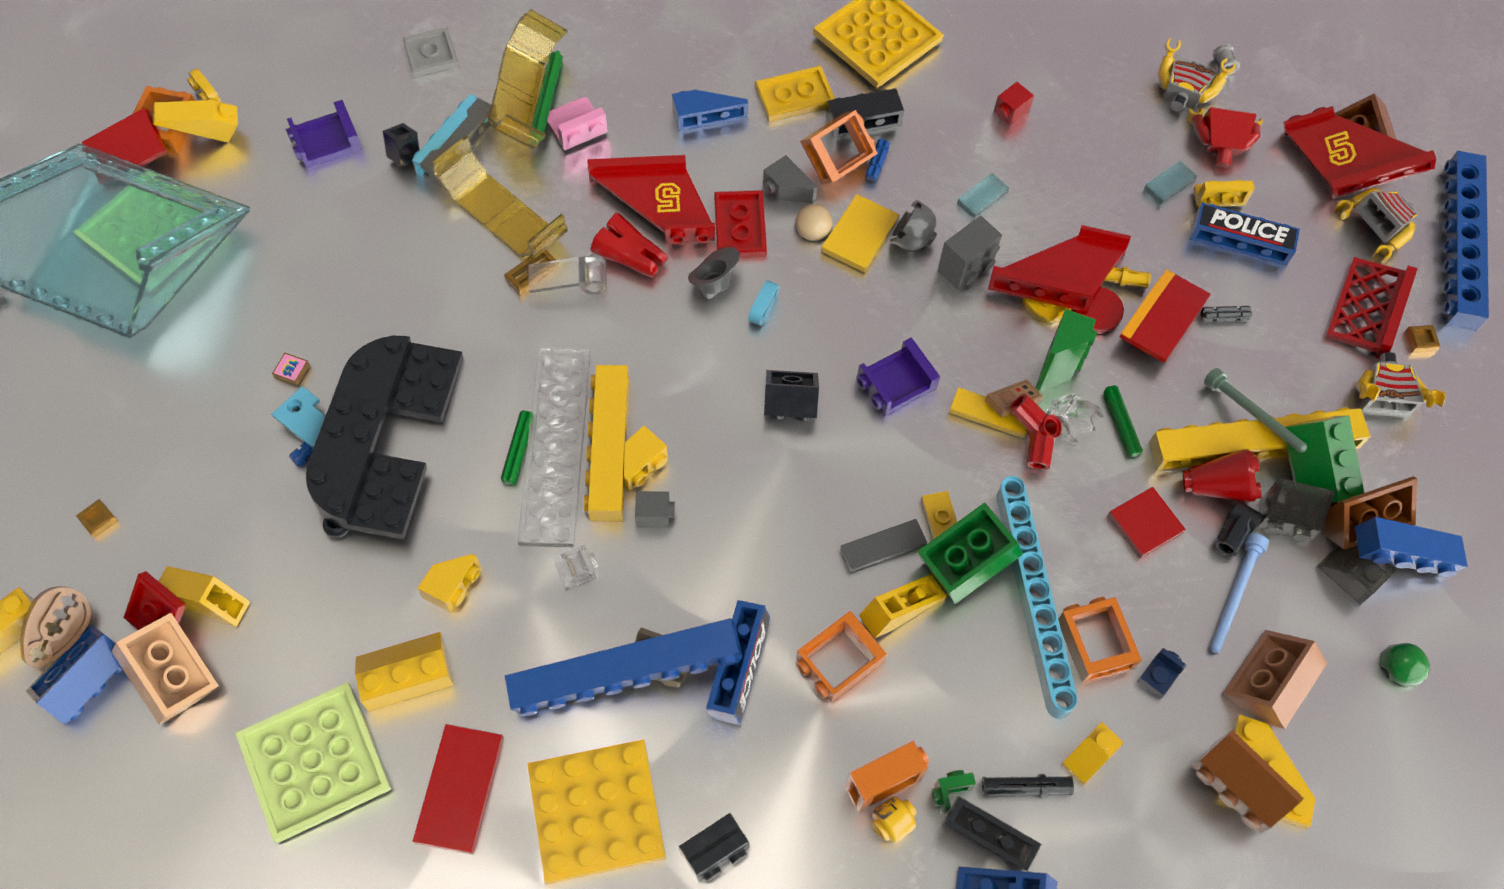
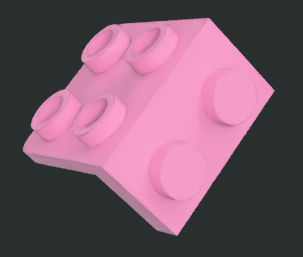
M586 97L579 98L549 112L547 123L564 151L607 133L605 112L601 107L595 110Z

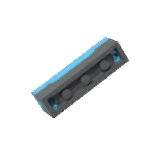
M472 94L460 102L456 111L445 119L441 128L430 136L428 142L421 150L415 153L412 161L416 174L441 187L497 122L494 106Z

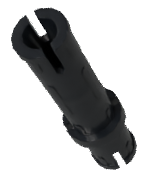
M1038 774L1037 777H982L981 780L983 796L1038 795L1039 798H1046L1047 795H1073L1074 793L1072 776L1046 777L1045 774Z

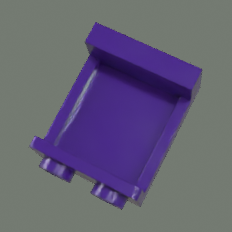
M343 99L333 102L337 112L298 125L294 124L291 117L287 118L290 128L286 129L287 135L291 143L296 142L297 146H294L293 150L297 160H303L307 169L363 150Z
M910 337L903 341L899 351L868 367L864 363L860 364L856 380L860 388L866 389L870 395L874 408L880 409L883 415L887 416L936 390L940 375L913 338Z

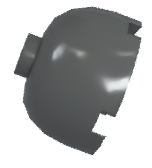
M919 200L911 204L914 207L912 212L906 211L892 233L893 236L897 237L890 239V242L906 251L919 250L925 244L930 246L937 236V233L934 231L936 216L928 206Z

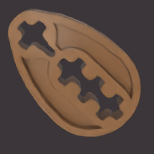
M56 586L42 591L34 598L26 613L21 630L20 650L24 663L35 668L43 667L59 658L80 638L91 618L90 604L82 593L69 587ZM70 594H73L71 599L75 601L74 605H67L64 609V613L67 614L66 618H59L56 622L59 630L57 632L52 631L47 635L49 630L45 625L47 622L53 623L56 620V616L53 614L54 610H61L64 606L61 598L63 596L69 597ZM42 645L40 651L44 653L41 659L35 658L34 661H31L33 656L29 654L32 648L37 650Z

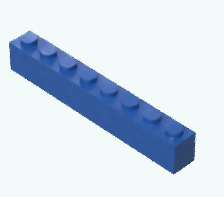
M729 618L505 675L510 710L520 713L521 716H530L537 714L539 708L549 706V709H558L566 706L567 701L577 699V702L590 701L594 699V694L605 692V695H613L622 692V687L633 685L634 688H641L650 685V680L662 678V681L673 680L679 677V673L690 671L691 674L701 673L708 670L707 666L719 664L720 667L735 664L736 659L743 656L736 625Z

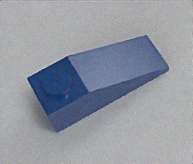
M701 90L681 91L672 94V109L679 131L748 118V100L744 98Z
M958 866L956 889H1057L1058 881L1047 873Z

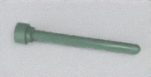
M1215 368L1207 374L1204 384L1212 391H1222L1298 452L1302 453L1307 450L1305 442L1230 385L1227 375L1223 371Z

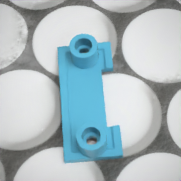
M302 386L271 415L312 449L314 448L325 415L314 407L320 402L319 398Z

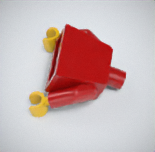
M1210 107L1203 117V108H1199L1198 113H1194L1192 108L1189 109L1187 121L1193 124L1200 142L1205 145V151L1217 154L1215 165L1218 167H1229L1232 156L1237 157L1244 151L1250 150L1260 138V126L1263 119L1260 118L1256 122L1257 114Z

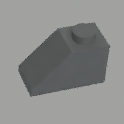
M786 155L763 170V187L767 193H772L777 200L814 203L816 201L818 186Z

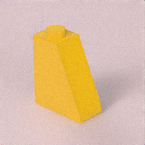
M167 566L159 579L162 585L186 604L185 609L237 627L250 603L249 600L211 575Z

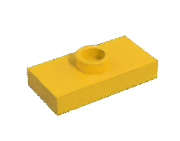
M948 491L923 495L921 497V503L932 539H935L957 523Z

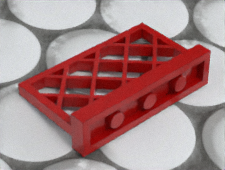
M1354 257L1326 338L1377 352L1376 358L1380 359L1381 354L1390 352L1418 268L1408 265L1406 270ZM1356 266L1367 269L1370 274L1360 277L1355 270ZM1390 275L1397 277L1395 282L1386 285L1381 276ZM1375 279L1380 287L1370 291L1365 282ZM1359 285L1364 293L1354 297L1349 288ZM1384 292L1389 301L1380 304L1374 295ZM1368 298L1373 307L1363 310L1358 301ZM1352 304L1357 313L1347 316L1342 307ZM1378 311L1383 320L1373 323L1368 314ZM1361 317L1367 326L1356 329L1351 321ZM1345 323L1351 332L1342 334L1335 332L1334 329L1336 326ZM1371 331L1376 337V342L1364 340L1361 334Z

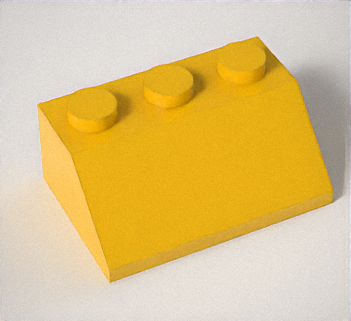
M441 632L356 656L355 677L361 703L368 711L454 686Z

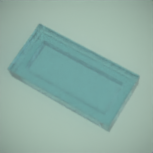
M1180 160L1148 182L1144 189L1161 205L1195 182L1197 175Z
M991 173L958 198L957 204L975 219L1006 195L1009 187Z

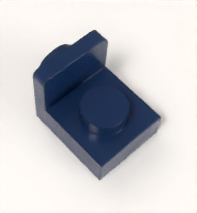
M1162 648L1137 682L1161 699L1187 665L1182 662L1178 654Z

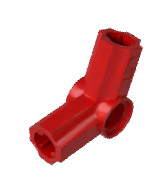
M1026 393L1021 394L1012 401L1009 408L1011 409L1010 412L1026 427L1027 436L1030 439L1027 466L1033 469L1048 470L1051 464L1054 439L1059 437L1062 432L1061 421L1055 415H1047Z

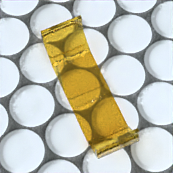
M532 9L519 19L506 44L488 122L491 123L494 130L534 149L546 137L545 133L531 127L543 68L556 43L567 33V30Z
M467 135L432 161L435 176L449 192L452 199L521 258L524 256L527 259L537 258L568 232L563 214H560L548 224L490 176L472 152Z

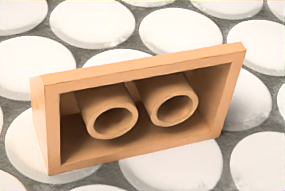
M172 613L119 640L112 650L118 663L159 725L185 711L219 686Z

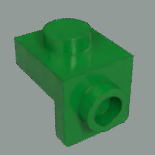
M956 770L947 773V777L938 778L934 785L935 788H932V799L935 807L939 806L941 814L948 813L951 808L948 795L971 791L974 788L976 782L973 772L964 774V770Z

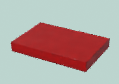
M142 108L82 141L100 185L104 187L168 153L156 125H153V118L146 108Z
M763 190L714 192L717 250L725 247H734L739 251L740 258L767 257Z

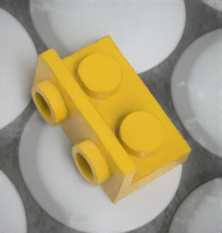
M1212 180L1203 184H1196L1193 188L1197 207H1200L1202 202L1218 207L1245 206L1255 189L1253 181Z

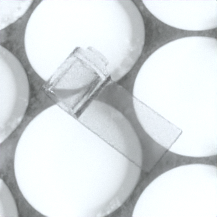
M598 254L529 264L530 293L580 286L583 292L594 295L601 294L607 289L606 260Z

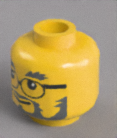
M892 796L873 811L871 825L884 842L889 840L897 843L915 829L916 821L914 816L917 812L907 799L902 801Z

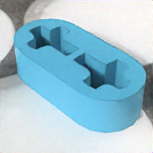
M769 280L764 283L751 307L748 321L759 326L762 325L775 302L780 285Z

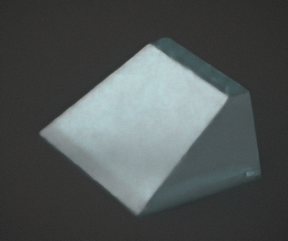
M79 143L0 178V287L78 319L95 324L100 328L120 334L123 337L132 338L146 329L250 212V207Z

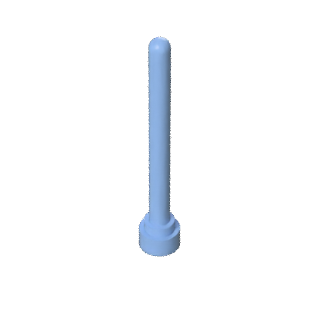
M1249 533L1243 545L1246 555L1211 642L1210 650L1213 653L1221 651L1255 561L1267 549L1269 540L1261 534Z

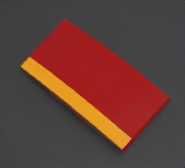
M1166 269L1130 319L1119 338L1165 364L1211 294Z

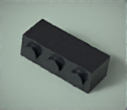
M896 88L845 98H835L827 102L826 117L828 123L845 112L856 110L863 118L864 127L867 132L902 125L904 108ZM844 123L831 131L833 138L850 135Z
M960 796L956 797L943 821L944 824L1025 871L1029 870L1042 845Z

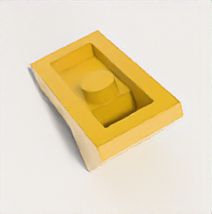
M1101 722L1066 758L1062 765L1084 785L1124 742Z

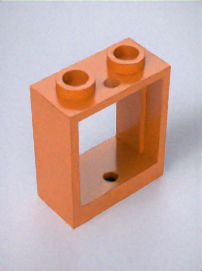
M146 86L133 113L146 108L152 115L154 102L195 101L192 94L184 91L177 92L162 87ZM157 129L167 152L179 155L188 133L173 129L168 131Z
M856 110L843 113L800 141L822 184L835 182L878 154L875 149V142L868 135L864 127L863 118ZM844 123L859 154L835 168L820 138Z
M1098 597L1091 600L1088 605L1080 607L1079 604H1073L1063 609L1062 614L1058 618L1061 632L1082 683L1134 669L1142 661L1116 597L1110 599ZM1107 611L1124 653L1091 662L1074 620Z
M849 611L797 650V662L795 664L805 677L809 675L815 684L813 686L816 692L823 699L827 697L833 703L885 662L887 653L855 615ZM845 632L869 662L833 688L809 658L841 633Z
M913 740L850 772L845 788L858 812L860 813L920 782L928 769V757L922 747L917 748Z

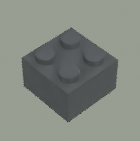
M980 215L944 242L937 271L958 290L965 284L970 285L975 281L979 273L983 270L985 272L990 270L995 264V256L1000 249L999 243L1002 234Z

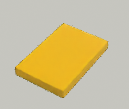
M821 65L754 82V87L768 122L826 109L828 100L835 99Z
M856 194L822 245L821 252L865 273L898 222L900 214Z

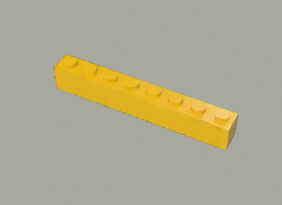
M1345 407L1333 412L1318 410L1306 415L1292 413L1285 417L1274 418L1285 427L1330 416H1349L1356 449L1361 448L1371 437L1361 408L1350 410ZM1240 419L1233 423L1223 424L1222 422H1214L1208 426L1197 427V425H1188L1181 429L1166 427L1157 430L1149 441L1156 471L1191 468L1242 449L1253 451L1254 456H1258V460L1288 456L1286 442L1259 420L1248 421V419Z

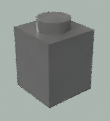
M636 491V527L669 528V518H675V502L670 501L669 492Z

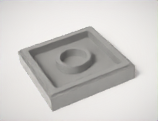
M448 27L402 37L414 78L460 67Z

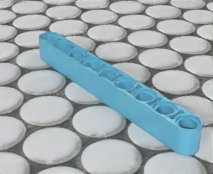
M1009 476L1002 481L996 495V500L1003 525L1016 540L1023 539L1028 543V546H1023L1019 543L1023 555L1012 562V567L1047 712L1056 719H1063L1076 707L1078 702L1077 693L1026 487L1020 478ZM1005 490H1012L1016 495H1009ZM1011 514L1019 515L1022 520H1015ZM1023 565H1031L1035 571H1027ZM1035 590L1039 592L1041 598L1033 597L1029 591ZM1036 616L1045 618L1048 624H1040L1036 620ZM1042 643L1051 644L1054 652L1046 651ZM1049 670L1057 671L1061 679L1052 678ZM1055 698H1063L1067 702L1068 707L1063 708L1059 706Z

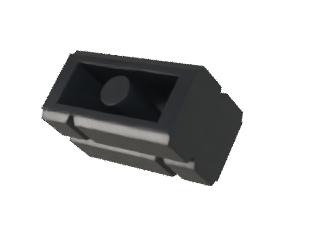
M728 813L678 847L680 854L696 880L699 882L705 879L706 882H709L722 873L720 867L729 861L734 865L743 860L748 855L746 850L749 849L750 843L732 814Z

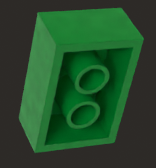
M985 502L917 551L924 565L954 604L1023 555L1017 540Z

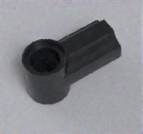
M1238 500L1225 519L1227 522L1214 543L1218 551L1225 555L1235 556L1248 534L1253 532L1263 514Z

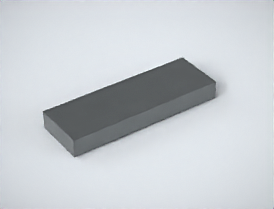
M913 519L843 544L840 550L850 573L924 547L927 544V540L917 519Z

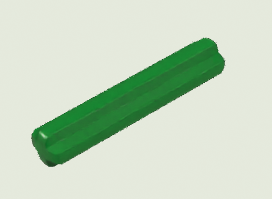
M1116 385L1108 386L1104 390V396L1126 453L1130 458L1140 456L1143 449L1120 390Z
M522 410L519 413L501 474V481L504 484L514 485L516 483L534 421L533 413L530 411Z

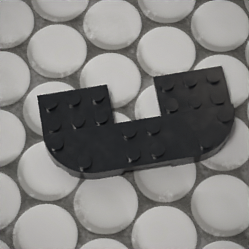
M391 335L367 343L349 358L341 373L306 469V484L309 494L320 514L325 519L342 528L404 539L427 465L425 462L373 453L386 413L437 422L443 421L463 360L462 351L412 343L410 336Z

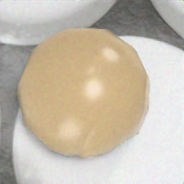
M808 204L801 208L794 222L798 234L809 241H819L827 237L833 227L831 214L824 206L819 204Z

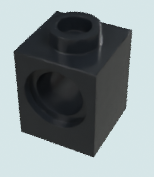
M404 123L382 131L386 157L399 166L410 164L415 153L420 150L417 132Z

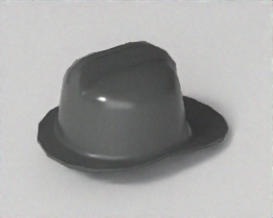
M725 247L712 252L689 274V283L697 285L707 299L726 290L731 282L730 271L740 259L739 251L734 247Z

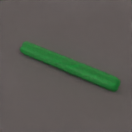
M558 50L556 52L551 51L549 54L529 132V137L535 143L536 141L541 142L543 140L563 60V56Z

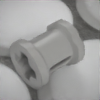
M1231 44L1220 45L1213 51V58L1220 65L1219 72H1221V63L1225 58H1228L1224 65L1225 69H1231L1236 62L1233 72L1235 73L1241 66L1240 61L1233 54L1234 48Z

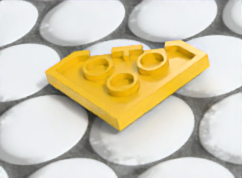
M1239 714L1235 718L1233 731L1304 798L1281 821L1304 829L1310 828L1316 798L1267 723Z

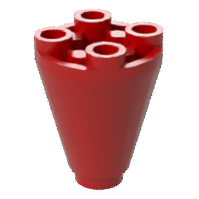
M1242 449L1191 467L1189 471H1183L1182 473L1184 491L1192 492L1194 495L1255 502L1256 499L1262 498L1261 484L1256 482L1255 472H1259L1258 456H1254L1253 451L1249 449Z

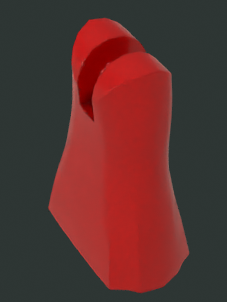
M614 213L606 223V228H601L594 236L590 247L592 253L625 265L652 278L658 272V267H662L669 259L658 246L644 237L619 213Z

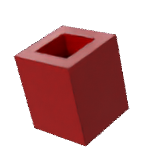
M1015 82L997 96L994 112L1000 119L1012 125L1030 111L1034 95L1019 82Z

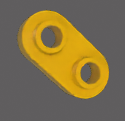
M198 68L188 72L190 77L187 78V81L194 92L199 90L200 93L198 95L201 100L222 102L212 85Z

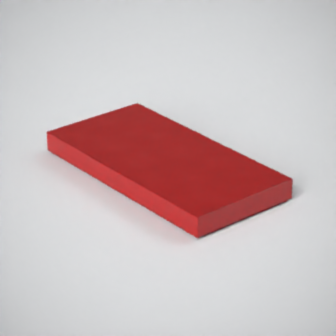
M445 724L412 841L414 844L473 855L504 739L502 734Z

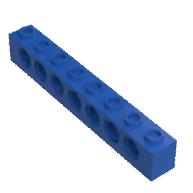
M1456 151L1453 157L1446 161L1444 166V174H1446L1444 185L1446 201L1443 210L1446 213V221L1443 230L1446 232V241L1443 250L1446 252V261L1443 271L1446 273V282L1443 291L1446 294V303L1443 313L1446 315V325L1477 331L1489 318L1487 161L1485 155Z

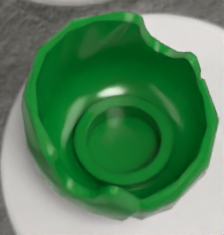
M1399 643L1389 645L1382 652L1380 666L1387 670L1391 681L1406 687L1419 685L1427 679L1430 672V663L1424 651L1417 645Z

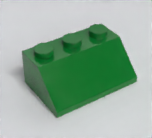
M1065 309L1035 386L1039 392L1072 379L1075 371H1081L1084 360L1087 358L1090 347L1093 345L1098 332L1093 330L1096 319Z
M1330 416L1285 426V428L1307 445V450L1301 453L1286 442L1298 506L1340 502L1365 493L1349 416Z

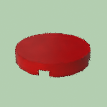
M1099 287L1092 298L1088 313L1074 309L1072 311L1096 319L1093 330L1098 331L1097 334H1104L1107 331L1115 330L1120 324L1124 314V307L1116 293L1107 288Z

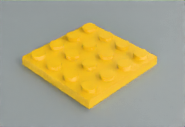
M852 0L813 28L814 36L876 88H879L940 43L944 35L902 0Z
M644 739L527 763L544 882L546 885L666 859Z

